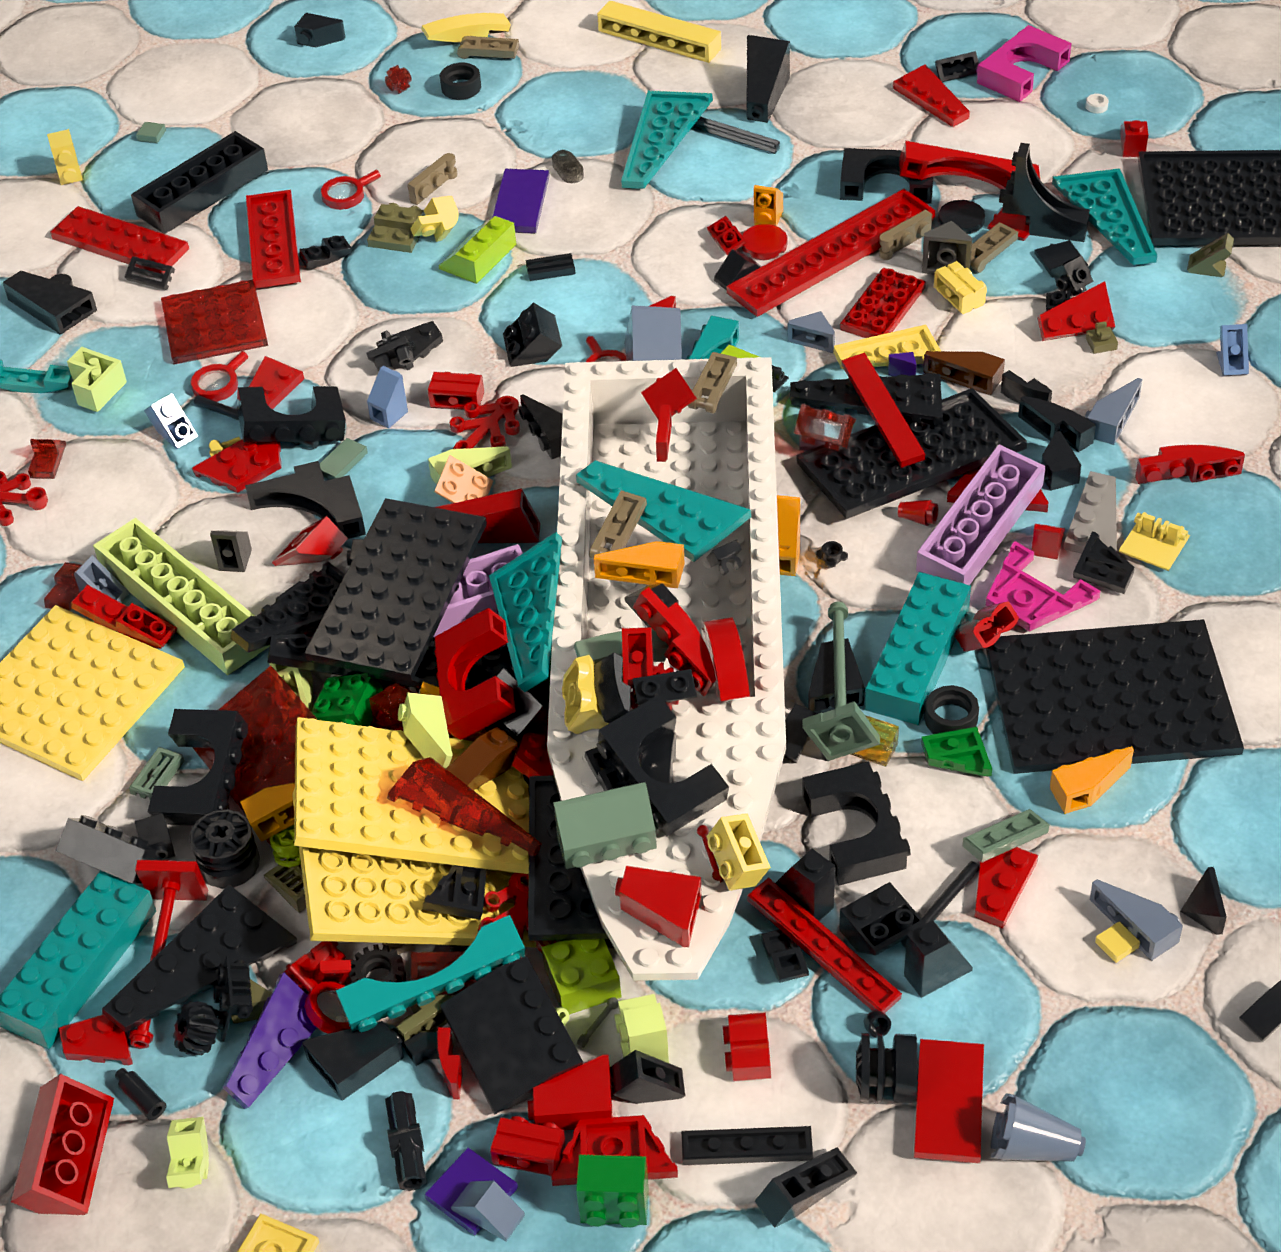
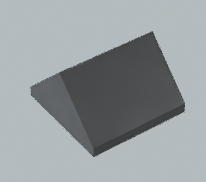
M953 221L924 233L922 273L934 275L937 269L944 266L947 267L955 261L964 268L970 269L972 237Z

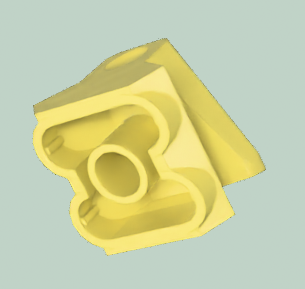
M590 655L575 658L563 676L562 696L566 704L564 721L568 731L575 734L590 729H601L608 725L603 719L597 701L594 685L595 663Z

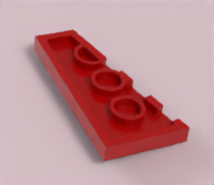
M926 64L893 81L894 90L950 126L955 127L969 119L970 111Z

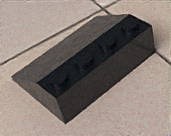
M527 956L498 967L440 1004V1009L494 1115L533 1098V1087L583 1064L580 1054Z

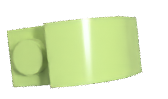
M204 1117L171 1120L167 1134L171 1157L166 1176L168 1188L180 1187L187 1189L200 1185L202 1179L208 1178L209 1169L208 1141Z

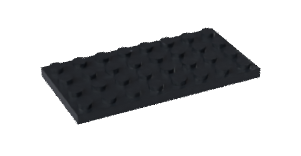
M971 388L942 399L943 426L934 425V420L922 419V422L919 423L912 422L911 417L903 416L925 452V460L901 468L877 425L797 454L796 462L842 515L848 519L984 465L999 444L1015 452L1027 449V440Z
M385 498L305 651L306 660L412 682L486 528V517Z

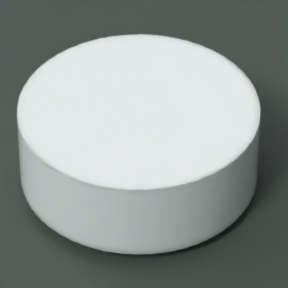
M1092 94L1086 99V109L1091 113H1103L1108 109L1109 100L1102 94Z

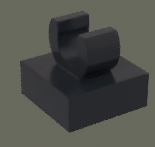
M734 540L712 550L706 558L711 567L719 564V571L724 576L729 573L726 562H731L736 570L742 567L741 559L736 556L742 548L738 540Z

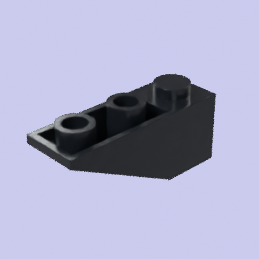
M524 394L520 395L521 406L518 407L520 417L523 421L526 420L528 422L531 434L537 436L541 450L543 452L546 451L551 459L561 457L563 414Z

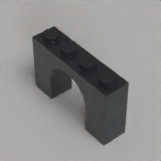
M844 148L840 180V200L863 201L864 185L868 179L875 175L895 174L900 176L899 158L902 150ZM901 176L909 183L910 193L923 202L932 204L933 177L920 180Z
M313 386L312 410L300 415L282 414L271 409L266 403L263 387H238L237 412L243 442L344 441L346 419L338 387Z
M657 695L599 729L598 743L596 745L601 756L604 759L609 758L612 762L614 772L621 782L626 781L629 786L643 782L646 783L655 828L657 830L661 829L667 837L725 802L728 797L729 786L712 763L690 777L676 783L659 782L643 771L638 760L641 753L648 746L675 731L677 717L662 697Z
M174 709L168 735L178 747L213 749L215 753L214 763L209 773L193 785L185 787L154 786L147 811L151 816L163 813L166 824L194 826L205 814L216 810L229 809L228 800L231 790L235 787V772L237 764L241 762L242 758L241 748L243 739L248 734V725L238 711Z
M869 761L802 777V796L811 817L839 810H856L870 817L876 825L865 836L830 845L829 861L835 865V878L838 886L906 869L907 856L911 855L909 843L906 838L902 839L900 835L901 827L897 816H892L890 812V799L887 793H882L880 776L877 771L873 772Z

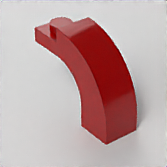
M733 618L703 622L704 628H701L702 638L709 649L716 675L717 697L720 701L750 697L743 650Z

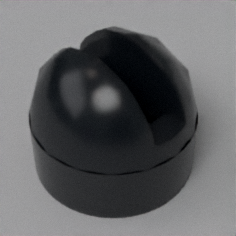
M872 1010L865 1015L863 1020L864 1027L871 1036L877 1038V1033H882L885 1036L890 1031L891 1020L884 1012ZM875 1020H876L877 1023L879 1024V1026L876 1027V1028H875V1026H874V1024H873V1022H874Z

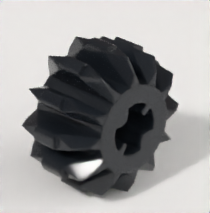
M190 1001L188 1004H184L181 1008V1013L177 1014V1021L174 1024L175 1032L173 1033V1038L175 1039V1048L192 1056H202L204 1053H209L212 1044L216 1043L215 1037L219 1032L217 1029L220 1019L217 1018V1009L199 1001Z

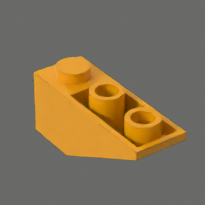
M777 495L780 575L796 576L800 556V497Z
M1133 747L1116 749L1108 754L1089 757L1081 762L1062 765L1052 770L1050 790L1063 813L1067 814L1092 806L1131 768Z

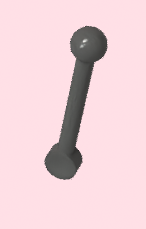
M611 997L608 999L607 1007L587 1032L578 1038V1046L584 1048L591 1035L611 1010L618 1008L617 998Z

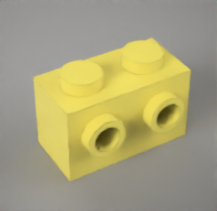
M747 813L720 817L706 836L708 847L715 856L719 866V873L725 880L729 891L756 886L771 868Z

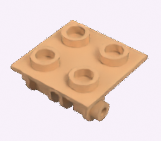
M449 455L434 492L450 502L456 503L488 496L494 480Z

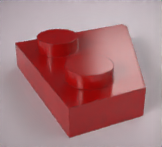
M104 1015L59 1028L63 1052L67 1060L82 1061L88 1059L92 1062L105 1063L107 1059L122 1061L123 1065L133 1064L126 1032Z

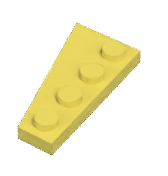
M927 325L834 346V355L842 369L843 359L864 352L873 367L888 366L889 354L913 352L916 364H924V354L926 351H941Z

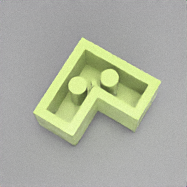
M81 347L67 361L77 403L84 408L98 412L127 383L121 360Z
M655 994L618 1001L619 1014L614 1015L617 1033H620L621 1037L620 1045L623 1058L634 1050H638L669 1063L667 1028L661 1004L657 1003Z

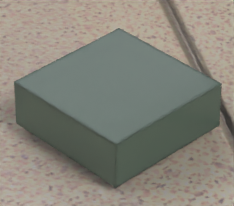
M144 122L136 134L137 140L158 143L166 131L165 124Z

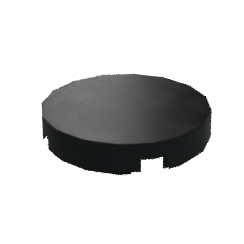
M954 200L947 202L940 208L938 220L941 225L953 221L963 231H971L972 234L983 227L985 212L979 204L973 201Z

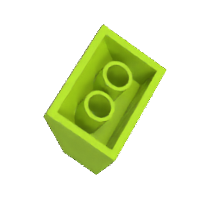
M497 216L492 217L479 226L439 264V269L477 284L516 246L514 223Z

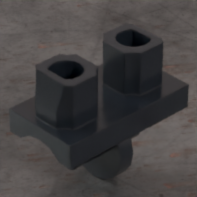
M386 330L381 333L382 340L376 342L378 348L366 353L368 359L375 364L379 372L382 366L393 370L391 360L397 358L398 363L401 365L412 363L414 361L412 351L416 349L415 342H410L406 336L400 337L398 333L391 335Z

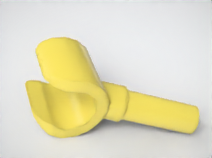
M236 437L222 443L218 440H212L209 443L210 456L240 441L241 438Z

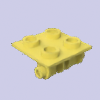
M1146 512L1142 514L1137 513L1134 519L1136 524L1119 549V552L1169 571L1190 537L1188 531L1184 530L1183 526L1169 524L1167 520L1161 525L1162 518H1158L1155 522L1156 517L1148 515Z

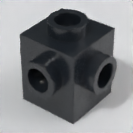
M1082 255L1067 260L1051 269L1057 288L1060 291L1071 290L1073 296L1086 291L1085 286L1094 282L1090 275V269L1086 266Z

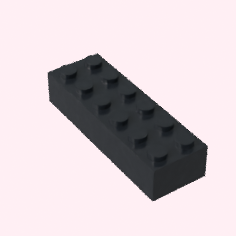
M234 131L133 192L131 197L136 216L163 234H166L266 172L268 166L264 148Z

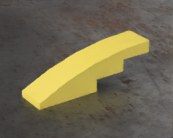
M476 13L440 19L422 25L421 30L428 40L461 43L464 36L488 37L489 30L509 32L511 24L504 13Z

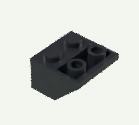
M534 302L527 309L523 310L520 316L511 325L507 326L502 333L509 365L512 367L547 362L562 347L555 315Z
M891 882L884 884L840 909L839 931L857 952L875 956L906 939L907 933L926 924Z

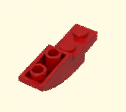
M1209 445L1159 447L1158 455L1138 459L1135 478L1138 484L1183 476H1189L1192 483L1234 476L1242 473L1245 454L1242 451Z
M86 585L71 602L72 609L94 620L95 623L153 648L162 649L177 631L176 626L134 603L126 606L89 585Z
M649 587L639 594L633 608L638 616L654 629L657 636L669 645L664 656L668 659L671 666L679 671L691 669L696 690L703 697L706 696L716 681V675L710 653L702 636L677 602L668 608Z

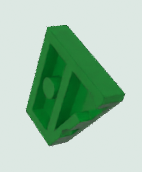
M977 727L921 737V745L929 766L986 777L992 776V766Z

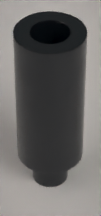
M121 1068L116 1072L117 1087L148 1120H155L164 1113L166 1103L135 1071L128 1072L125 1068Z

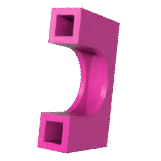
M1028 25L979 63L976 70L977 84L1021 102L1033 91L1034 73L1014 65V63L1031 61L1059 71L1070 62L1072 43Z

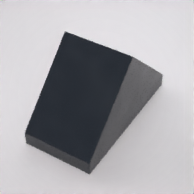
M732 249L715 274L714 281L727 291L728 285L762 266L751 257Z

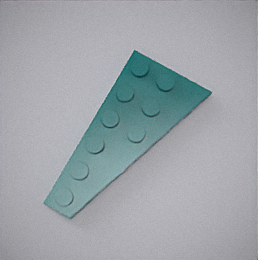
M1120 168L1052 177V184L1073 205L1090 209L1089 222L1132 265L1156 263L1157 253Z

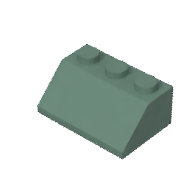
M645 782L553 803L558 842L566 869L584 867L595 862L615 860L618 857L635 853L641 854L657 849L656 830Z

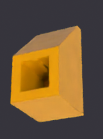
M754 185V225L770 224L777 226L783 213V192L777 188Z

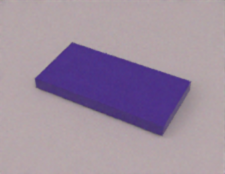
M505 168L493 217L497 216L513 222L515 233H537L550 177L549 170Z

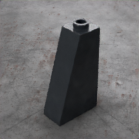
M21 270L2 282L10 302L60 335L97 311L93 293L86 289Z

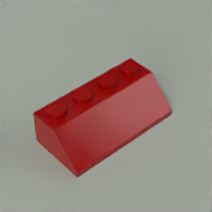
M59 1074L40 1087L11 1199L12 1203L38 1214L85 1215L88 1213L114 1102L113 1097L63 1074Z

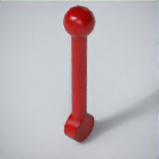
M700 825L697 828V834L703 839L713 869L712 878L721 883L724 879L719 873L715 856L708 847L706 836L709 833V829L705 825Z

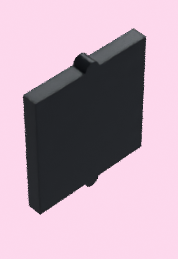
M1070 240L1057 244L1051 243L1050 246L1034 250V254L1052 278L1054 276L1051 269L1067 260L1081 256Z

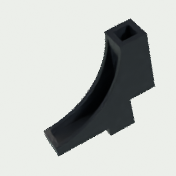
M1020 142L1018 152L1014 151L1012 157V166H1016L1015 171H1012L1011 178L1007 180L1005 189L1001 188L999 203H1003L1002 213L1026 216L1025 225H1029V235L1085 242L1090 209L1070 204L1052 193L1035 172L1030 156V144Z
M319 461L294 466L295 474L245 485L251 510L270 507L298 509L314 514L321 519L327 516L348 539L366 535L363 516L350 475L324 481Z

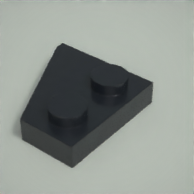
M434 321L423 323L398 333L400 337L406 336L410 342H415L416 349L412 351L414 361L419 357L425 358L432 349L438 347L443 342L442 333ZM413 362L404 365L407 370L414 367Z
M1092 531L1073 571V578L1125 594L1133 577L1135 567L1126 559L1121 558L1112 546H1106L1099 539V535Z
M453 865L450 868L449 874L438 882L433 893L430 896L427 895L422 910L480 920L483 913L487 869Z

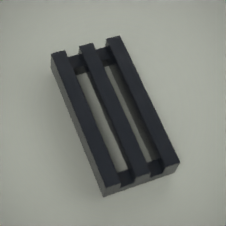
M572 253L525 260L529 281L576 274Z
M132 256L124 277L129 281L168 290L169 286L167 283L168 281L171 282V273H174L176 269L169 265ZM135 264L165 271V273L161 274L135 267ZM132 272L137 273V274H141V275H145V276H149V277H153V278H157V279H161L162 281L160 282V281H157V280H153V279H149V278H145V277L133 275Z

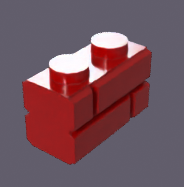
M433 372L428 387L430 407L464 410V406L468 402H476L481 406L484 395L483 377L473 373Z
M513 1116L510 1119L501 1117L491 1145L492 1163L494 1165L551 1176L553 1171L557 1170L565 1149L564 1130L549 1122L538 1125L529 1123L525 1118Z

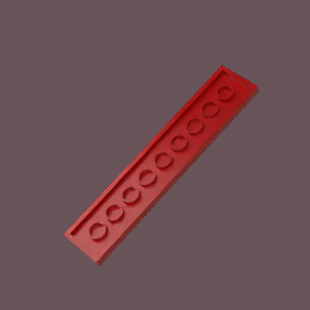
M902 189L727 286V294L758 317L880 249L882 246L879 243L880 235L924 210L932 214V219L935 218V209L906 189Z

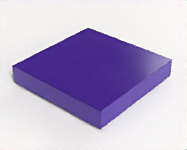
M467 1148L425 1193V1198L476 1236L482 1227L452 1211L451 1208L470 1181H495L509 1197L518 1189L517 1182L470 1148Z

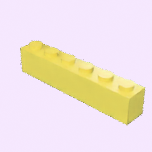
M611 0L597 13L599 32L708 63L721 50V31Z

